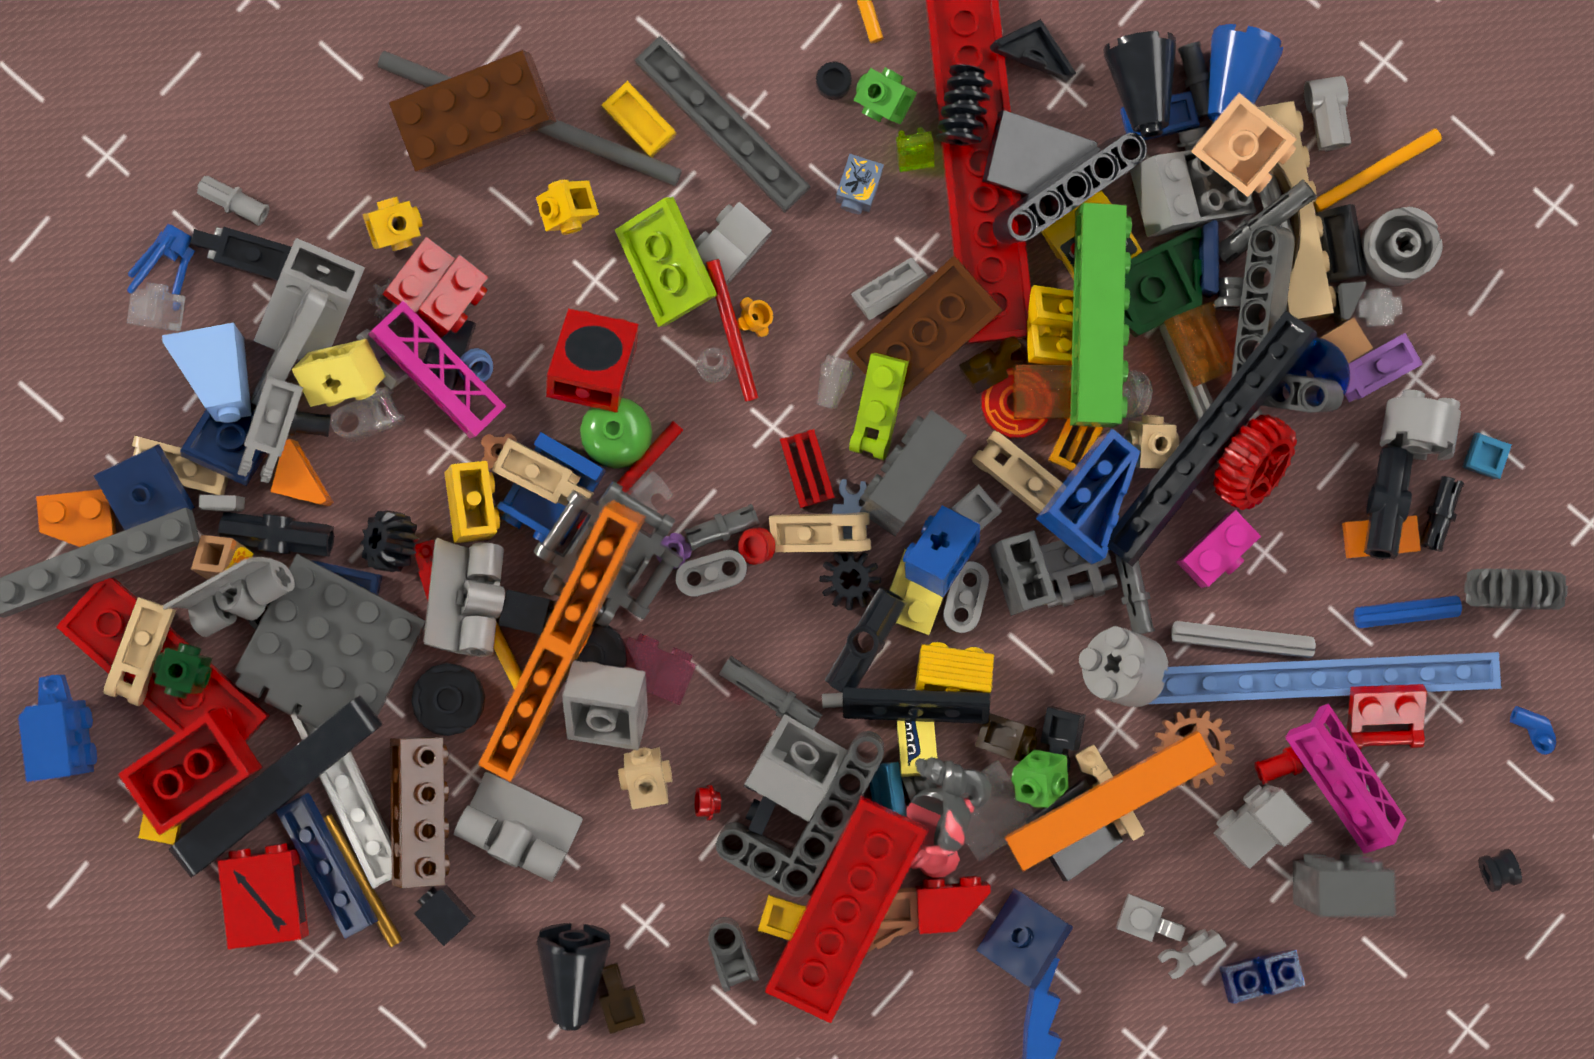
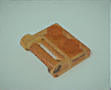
M1213 301L1164 321L1193 387L1232 372L1234 355L1214 314L1217 310L1214 307Z

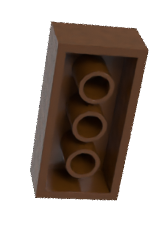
M524 50L389 102L415 172L422 173L435 170L557 122L532 55Z

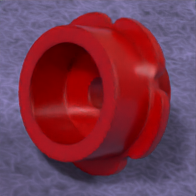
M707 785L706 788H696L694 797L695 815L697 817H706L707 821H710L714 813L720 812L721 794L719 791H714L712 785Z

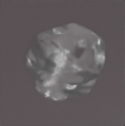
M1128 369L1127 381L1123 382L1122 397H1127L1128 402L1126 418L1135 419L1142 416L1148 410L1152 401L1153 389L1150 380L1145 374Z

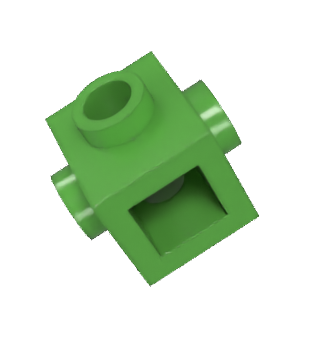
M886 67L882 73L870 68L868 73L860 78L856 86L857 94L854 101L864 106L861 113L878 122H881L882 118L885 117L901 125L917 92L901 84L904 77Z
M1035 749L1014 767L1012 772V784L1015 786L1016 801L1029 803L1036 808H1049L1069 788L1067 756Z

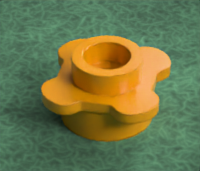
M750 297L742 299L740 301L741 317L737 319L738 327L742 331H753L758 337L766 336L769 333L768 326L773 321L771 307L763 300L753 301Z

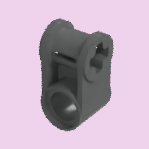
M729 917L716 919L710 926L708 942L724 992L730 991L731 986L752 979L754 982L760 980L750 950L747 948L739 924ZM728 928L734 932L735 939L729 944H720L714 936L717 930Z

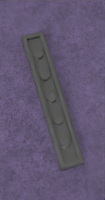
M661 36L653 41L635 59V64L784 213L810 189V185Z

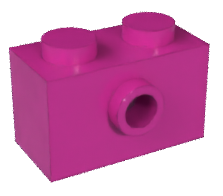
M1237 510L1226 513L1176 563L1200 588L1209 587L1224 572L1228 575L1233 573L1245 561L1241 555L1261 535Z

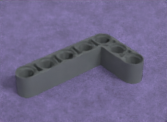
M1264 224L1254 228L1250 234L1231 379L1252 354L1257 343L1263 340L1286 311L1295 245L1294 236L1288 228ZM1274 234L1276 242L1272 250H1270L1268 240ZM1267 270H1269L1271 274L1270 283L1267 286H1265L1263 278L1264 274L1267 272ZM1264 307L1266 310L1265 320L1261 323L1259 319L1260 309ZM1286 374L1261 406L1304 412H1333L1340 407L1344 396L1341 386L1336 381ZM1286 383L1290 387V396L1287 400L1283 395V388ZM1320 387L1325 393V398L1321 405L1318 403L1316 396Z
M863 731L853 739L827 793L807 823L793 851L764 835L748 830L749 827L744 824L732 822L723 827L717 838L716 851L719 856L787 895L793 897L806 895L812 889L845 829L860 797L863 796L884 755V742L882 738L875 732ZM863 742H871L876 745L878 753L872 758H864L858 753L857 747ZM845 774H853L859 778L860 785L854 790L845 789L840 783V778ZM828 806H836L843 813V817L838 821H829L824 817L823 810ZM729 834L738 835L743 841V847L735 850L729 848L725 843L724 837ZM810 838H819L825 844V849L820 853L810 852L805 842ZM761 852L771 853L775 858V864L770 867H764L758 863L756 855ZM796 869L802 870L806 873L808 880L803 884H795L790 881L788 873Z

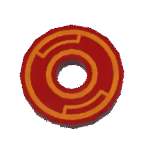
M1012 367L1006 370L1008 378L982 392L981 410L985 422L993 431L1001 433L1006 438H1025L1036 434L1047 423L1052 412L1053 396L1048 383L1037 372L1026 367ZM1018 393L1024 396L1027 405L1023 412L1015 413L1008 408L1007 398L1009 395Z

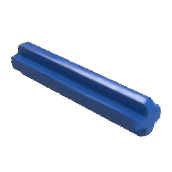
M1447 596L1362 606L1354 609L1353 619L1357 628H1367L1459 617L1462 612V603L1459 596Z

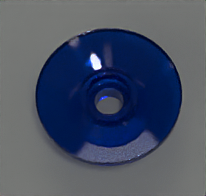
M1315 337L1287 372V374L1307 376L1306 371H1310L1315 378L1336 381L1343 390V396L1350 384V368L1345 355L1335 344L1323 338ZM1286 383L1284 386L1290 394V387ZM1320 387L1316 396L1318 403L1321 405L1324 401L1325 393Z

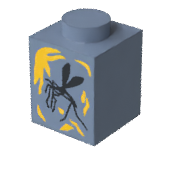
M849 154L836 194V202L841 203L843 210L854 214H861L862 210L870 213L884 164Z

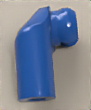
M1516 706L1511 713L1510 723L1527 729L1531 742L1538 753L1544 755L1552 753L1555 750L1557 741L1549 719Z

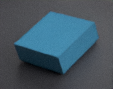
M1475 433L1463 468L1493 479H1500L1512 445L1481 433Z

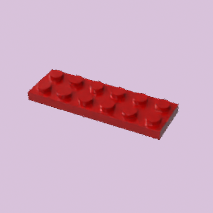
M114 577L93 584L56 628L109 674L137 597ZM170 627L160 653H164L165 648H178L179 643H189ZM213 664L210 665L212 673L206 688H203L202 693H188L186 699L164 693L166 687L155 684L157 674H154L153 671L148 684L147 695L142 704L176 734L206 713L222 707L245 742H247L270 716L241 689L237 688ZM181 665L176 676L177 678H179L183 673V668ZM126 672L124 682L133 684L136 675Z
M863 796L860 797L765 987V993L829 1023L833 1021L928 833V827Z

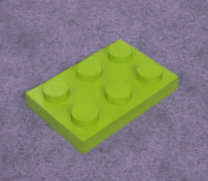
M674 197L663 198L615 229L658 327L667 326L717 296Z

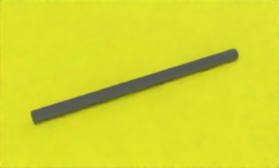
M383 51L378 60V68L426 87L452 78L387 51ZM557 119L556 123L536 130L673 186L677 185L682 173V169Z

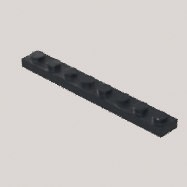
M1287 311L1282 314L1112 530L1107 546L1111 551L1132 567L1136 564L1225 452L1224 448L1230 445L1232 437H1236L1240 428L1248 423L1318 335L1314 329Z

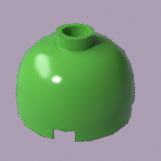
M623 397L618 413L590 407L583 416L580 428L581 442L589 457L601 466L613 469L633 465L649 448L653 436L651 421L643 408L633 400Z

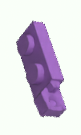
M1406 333L1340 368V371L1333 375L1343 390V396L1345 395L1347 400L1351 402L1355 399L1363 398L1421 366L1423 363ZM1323 390L1320 391L1321 394H1322V396H1323V398H1325V393H1324V391H1323Z

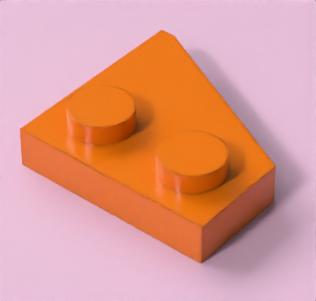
M101 489L36 496L40 533L78 547L117 534L115 513Z

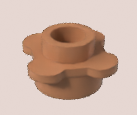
M487 434L482 438L481 444L484 447V457L481 461H487L488 470H492L499 456L496 454V450L499 448L503 449L508 438L517 442L515 436L506 434L504 437H494L491 434Z

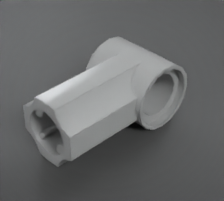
M1344 76L1306 81L1304 85L1305 105L1307 111L1313 115L1318 151H1330L1349 146L1351 138L1346 114L1348 87Z

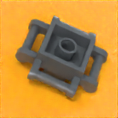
M614 481L610 483L599 502H594L580 492L572 490L567 498L569 501L568 505L544 542H539L533 551L543 560L557 566L546 582L543 591L551 596L556 594L560 597L566 586V583L562 581L567 573L571 575L604 506L615 500L646 516L644 522L654 527V530L650 534L640 528L607 595L609 599L604 607H601L596 617L595 623L603 628L609 625L620 605L635 616L645 619L650 612L648 608L673 568H678L684 559L681 555L661 543L671 530L675 519L667 514L662 516L622 491L623 487ZM581 510L586 511L589 514L564 553L561 554L556 550ZM655 554L662 560L637 599H635L628 592L635 585L652 555Z

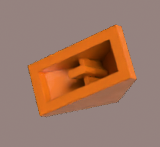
M290 438L286 440L281 457H279L270 492L327 507L334 503L299 443Z

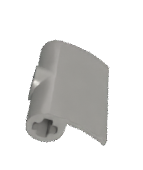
M440 538L435 540L424 632L425 645L469 656L487 657L493 655L496 619L501 615L505 597L504 587L500 586L504 553L502 546L493 543H475L468 548Z
M250 557L163 605V610L169 608L188 609L190 623L194 630L203 637H209L234 623L237 616L250 621L260 617L267 604L294 589V578L286 565L281 562L263 557Z
M485 772L470 806L468 805L465 808L453 835L488 851L487 854L512 867L519 866L553 882L583 819L581 816L502 778Z

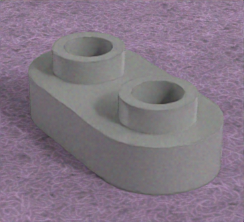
M724 550L683 563L677 570L676 584L682 593L691 597H698L739 584L745 578L747 573L746 561L741 554L733 550ZM732 562L735 564L736 571L733 575L728 576L722 572L724 563ZM692 572H697L701 575V582L696 586L688 583V575Z
M966 562L948 590L943 610V619L946 626L957 633L973 630L980 620L989 584V575L987 570L977 562ZM972 573L976 577V584L973 587H968L964 584L963 577L965 574ZM958 608H963L967 611L968 616L964 622H959L954 617V613Z

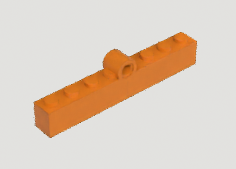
M615 500L604 506L479 761V766L510 782L520 772L570 672L572 662L579 657L592 633V625L646 516Z

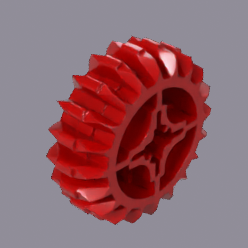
M1261 414L1255 419L1249 420L1247 426L1241 427L1236 437H1232L1230 445L1224 448L1225 453L1219 459L1220 465L1214 474L1216 476L1213 482L1215 493L1221 496V499L1226 503L1241 510L1246 508L1250 510L1255 505L1261 504L1263 499L1269 497L1271 491L1278 487L1279 481L1285 476L1287 467L1291 465L1290 460L1295 454L1294 448L1297 445L1296 432L1286 422L1269 414Z

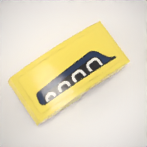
M897 721L901 777L921 776L916 769L915 761L920 758L925 760L930 757L937 758L934 722Z

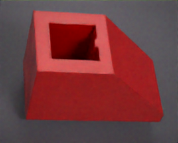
M981 876L959 877V883L945 884L944 878L923 879V885L915 886L919 934L957 932L991 893L990 884L987 881L981 882Z

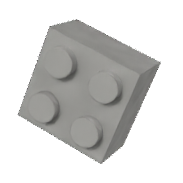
M573 661L562 695L567 739L639 750L648 717L645 671H638L629 667L619 668L600 665L596 662Z
M784 714L745 785L788 809L791 813L809 821L827 793L848 750Z

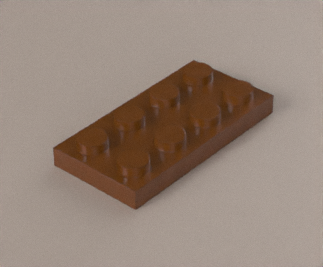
M953 256L846 353L865 375L867 374L872 353L909 361L901 401L1003 310L959 259Z

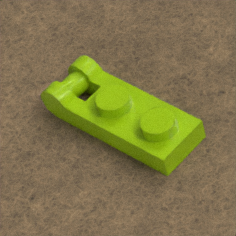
M879 353L871 354L855 429L849 444V451L860 454L862 451L873 453L874 458L886 459L909 361ZM869 428L879 430L877 440L867 437Z

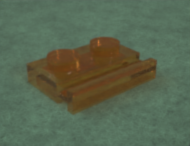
M1015 365L1013 367L1014 419H1070L1072 365Z

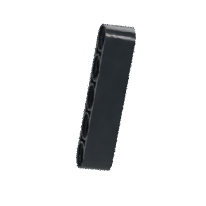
M1127 133L1106 140L1001 212L993 222L995 238L1003 244H1014L1033 238L1141 163L1147 153L1145 140L1137 133ZM1122 144L1126 149V158L1121 151ZM1095 163L1099 166L1100 169L1099 177L1097 176L1094 170ZM1068 181L1072 184L1073 187L1072 196L1068 193L1067 190ZM1040 200H1042L1046 206L1045 215H1043V213L1040 211ZM1013 219L1018 223L1017 234L1012 229Z

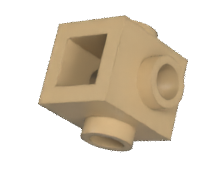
M1142 415V421H1128V430L1125 431L1124 438L1140 451L1136 467L1160 469L1179 446V436L1176 432L1177 425L1165 423L1164 416Z
M643 747L639 748V750H633L631 753H625L624 768L618 769L621 790H628L632 809L667 804V783L673 782L670 761L662 760L660 747L653 749Z

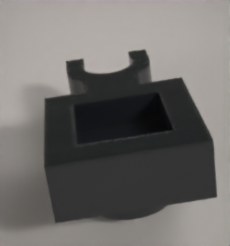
M1054 706L1047 707L1041 743L1050 745V753L1067 756V769L1069 773L1071 761L1068 752L1069 750L1076 751L1080 748L1086 715Z

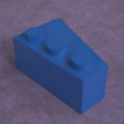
M1113 428L1102 434L1093 443L1036 519L1091 565L1105 559L1108 552V542L1113 527L1117 524L1118 512L1123 497L1127 494L1140 451Z

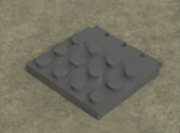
M296 554L289 567L294 578V589L270 603L235 671L241 674L236 687L258 699L263 694L265 688H269L270 690L265 698V702L289 715L293 714L298 704L302 705L297 719L316 729L360 695L378 717L425 628L426 620L310 559Z

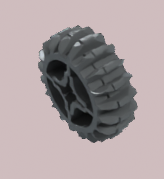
M1473 569L1467 572L1464 593H1466V603L1476 607L1559 610L1565 606L1568 586L1566 585V576L1560 572L1524 569Z

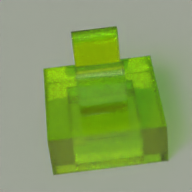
M920 127L917 128L918 134L905 136L903 130L898 132V137H895L899 172L935 167L934 142L931 131L925 132Z

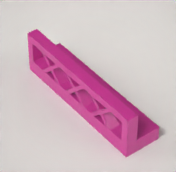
M404 301L368 333L372 340L469 438L476 437L506 407ZM401 312L413 323V338L398 337L388 327ZM418 329L427 338H418ZM405 343H413V351ZM418 343H433L439 350V364H424L418 358ZM444 356H445L453 365L444 364ZM430 369H439V378ZM444 369L459 370L464 375V391L450 390L444 384ZM470 382L479 391H470ZM456 395H464V403ZM470 396H484L494 406L481 421L470 411Z
M1329 703L1320 706L1312 721L1289 730L1285 737L1364 854L1395 844L1407 819ZM1324 723H1326L1327 726L1329 727L1330 733L1328 732V730H1327L1326 727L1324 726ZM1386 813H1387V815L1389 816V818L1392 820L1391 823L1388 821V819H1387V817H1386Z

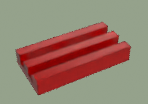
M811 429L804 433L781 438L780 443L800 509L834 499L835 496L815 430ZM807 439L810 440L825 490V494L822 495L818 493L803 441ZM796 443L812 498L805 499L789 447L791 444Z

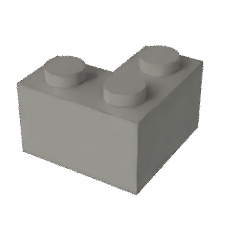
M1267 784L1263 787L1257 785L1244 796L1243 800L1246 802L1236 812L1233 809L1228 811L1218 820L1216 824L1219 828L1213 834L1243 866L1250 869L1276 844L1286 847L1312 821L1282 788Z

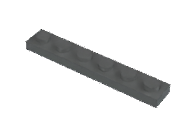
M185 507L0 577V617L11 616L197 546L200 539L193 511Z

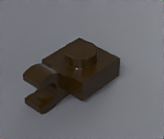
M1015 336L1008 337L1000 344L995 354L989 348L959 365L962 375L976 394L1009 377L1006 370L1020 366L1026 361V357L1019 349L1022 347Z
M618 963L604 966L602 974L609 993L601 995L599 1001L609 1033L612 1034L645 1023L646 1019L635 985L624 988Z

